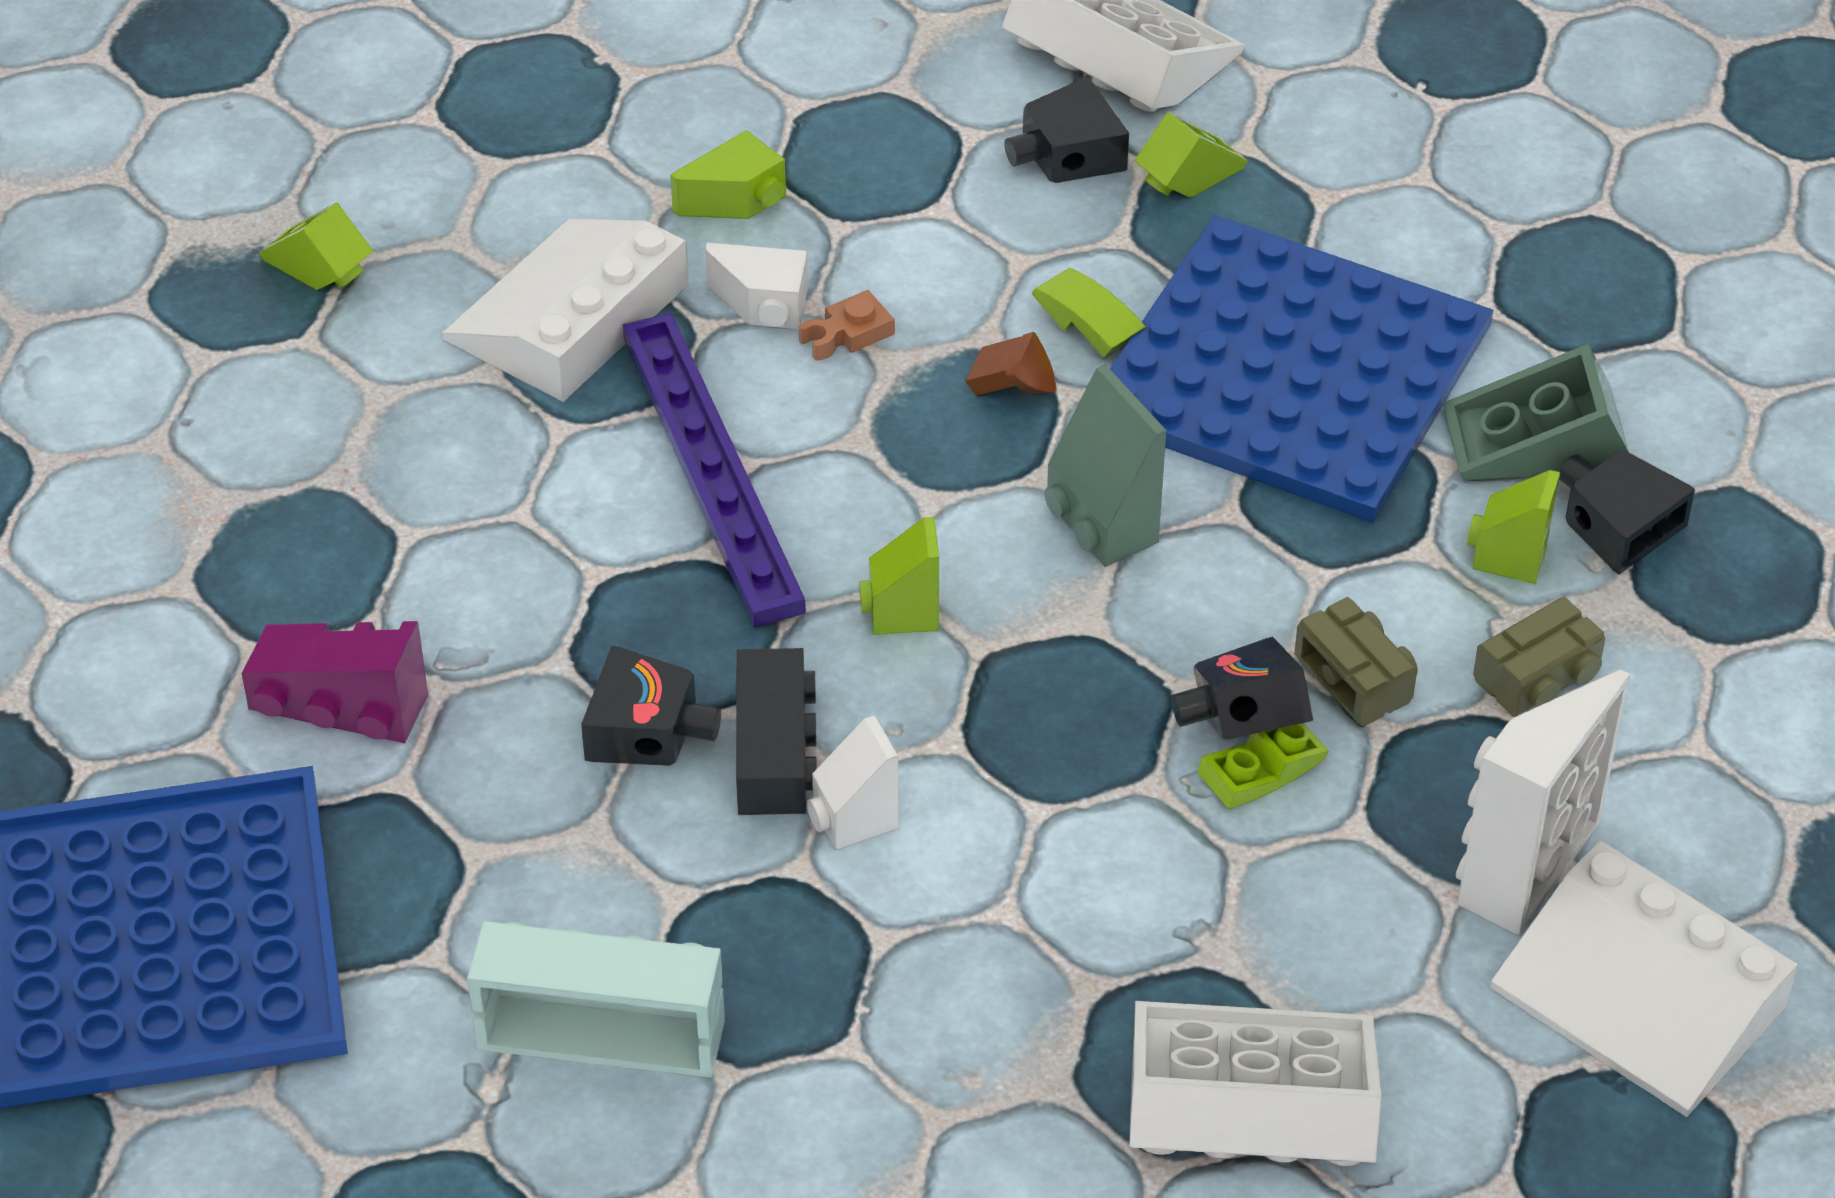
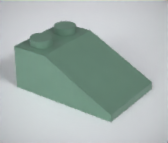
M1589 343L1443 402L1459 473L1463 480L1534 477L1548 470L1560 472L1564 463L1575 454H1579L1597 467L1618 451L1629 452L1610 383Z
M1106 364L1096 368L1048 463L1047 488L1044 491L1045 501L1051 513L1057 518L1062 517L1074 531L1080 546L1085 551H1091L1104 567L1159 543L1166 429Z

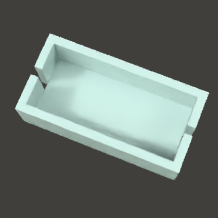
M482 922L467 977L471 1010L474 1011L473 1024L477 1050L707 1078L713 1077L725 1022L723 988H721V949L705 947L697 943L677 944L651 941L637 936L617 937L591 934L578 929L557 930L531 927L518 922Z

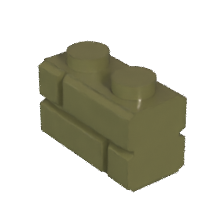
M1564 596L1478 645L1473 671L1475 681L1491 696L1495 695L1497 702L1513 717L1518 716L1533 706L1538 707L1555 699L1560 690L1575 681L1578 684H1585L1593 679L1602 666L1601 659L1606 639L1604 631L1587 616L1583 618L1581 611Z
M1346 597L1328 606L1324 612L1319 610L1301 619L1297 625L1294 654L1359 725L1364 727L1383 717L1385 712L1391 713L1410 703L1414 696L1418 672L1415 658L1406 647L1400 646L1397 648L1384 634L1383 626L1373 612L1367 611L1364 613L1352 599Z

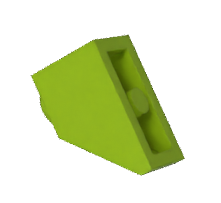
M1170 112L1165 114L1134 160L1149 172L1145 181L1167 196L1174 190L1190 198L1242 170L1248 163L1246 158L1217 135Z
M747 130L670 174L672 211L678 216L749 219L786 197L785 159Z
M338 202L292 225L258 254L268 264L315 290H319L333 282L341 288L363 272V268L359 263L371 254L373 249Z
M1548 470L1490 495L1484 516L1473 515L1468 533L1467 545L1476 547L1472 569L1536 584L1548 545L1560 472Z
M923 517L869 557V580L859 581L861 613H871L873 635L939 631V550L935 517Z

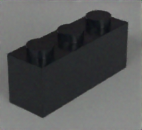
M804 648L737 649L736 786L738 815L806 814V791H813L812 773L817 769L816 756L806 757L805 747H816V713H805V704H816L815 670L804 671Z

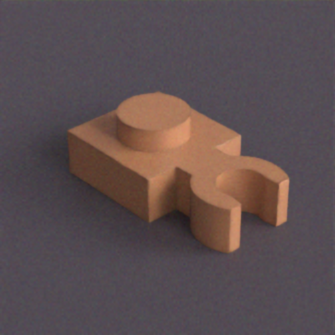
M869 290L826 307L825 320L810 319L799 325V342L802 345L815 340L812 342V356L815 361L829 358L835 352L836 347L844 344L852 353L895 334V319Z

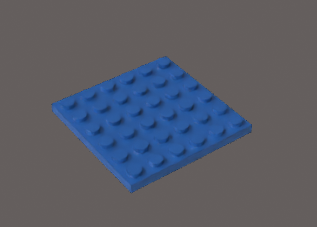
M1214 215L1142 320L1146 327L1129 339L1110 367V370L1166 429L1165 448L1374 523L1443 407V402H1446L1491 326L1494 309Z
M313 766L0 812V1108L348 1054Z

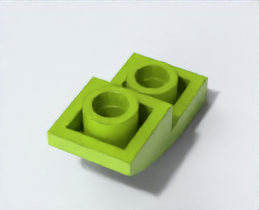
M1072 268L1066 269L1036 287L1032 292L1034 298L1063 331L1075 325L1103 359L1124 347L1132 336L1146 327L1110 291Z
M1302 723L1250 734L1245 744L1204 755L1200 761L1197 773L1228 809H1232L1259 799L1294 781L1325 760L1329 751L1310 729Z

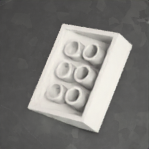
M1011 0L1002 28L1018 36L1017 42L1033 50H1044L1054 55V62L1059 66L1074 71L1081 70L1093 76L1091 81L1096 86L1110 91H1120L1130 97L1129 102L1133 106L1150 112H1155L1157 108L1174 106L1181 103L1241 55L1245 44L1161 0Z
M569 218L442 332L443 340L564 402L626 344L623 337V324L655 317L688 286L686 240L642 220Z
M1619 669L1510 719L1497 738L1488 736L1485 739L1474 762V768L1480 770L1479 778L1474 784L1468 799V806L1474 808L1473 815L1462 835V842L1467 844V851L1456 871V878L1461 880L1458 899L1459 906L1518 936L1524 930L1601 821L1630 673Z
M1599 840L1566 874L1491 980L1490 989L1671 1108L1688 1117L1787 1007L1798 964Z
M1135 1001L1129 1147L1143 1148L1147 1152L1160 1155L1170 1154L1179 1150L1204 1152L1215 1158H1231L1237 1154L1266 1156L1268 1159L1277 1162H1292L1298 1158L1323 1159L1339 1166H1352L1359 1162L1376 1163L1382 1095L1373 1015Z

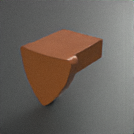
M1035 332L982 347L965 381L976 396L1013 386L1033 395H1046L1056 392V382L1051 362Z

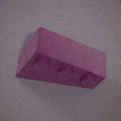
M403 621L400 628L396 630H375L372 622H357L352 631H329L330 628L327 623L267 624L241 673L249 710L258 711L267 716H281L309 722L321 728L332 727L364 734L372 739H387L406 743L428 696L418 621Z

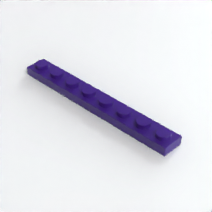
M672 312L623 324V337L754 628L806 614L805 597Z

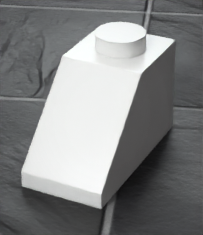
M707 242L705 248L707 286L749 325L799 330L808 292L807 251Z
M873 715L863 719L812 773L813 798L807 800L808 813L816 831L821 832L825 830L835 850L899 828L898 754L877 718Z

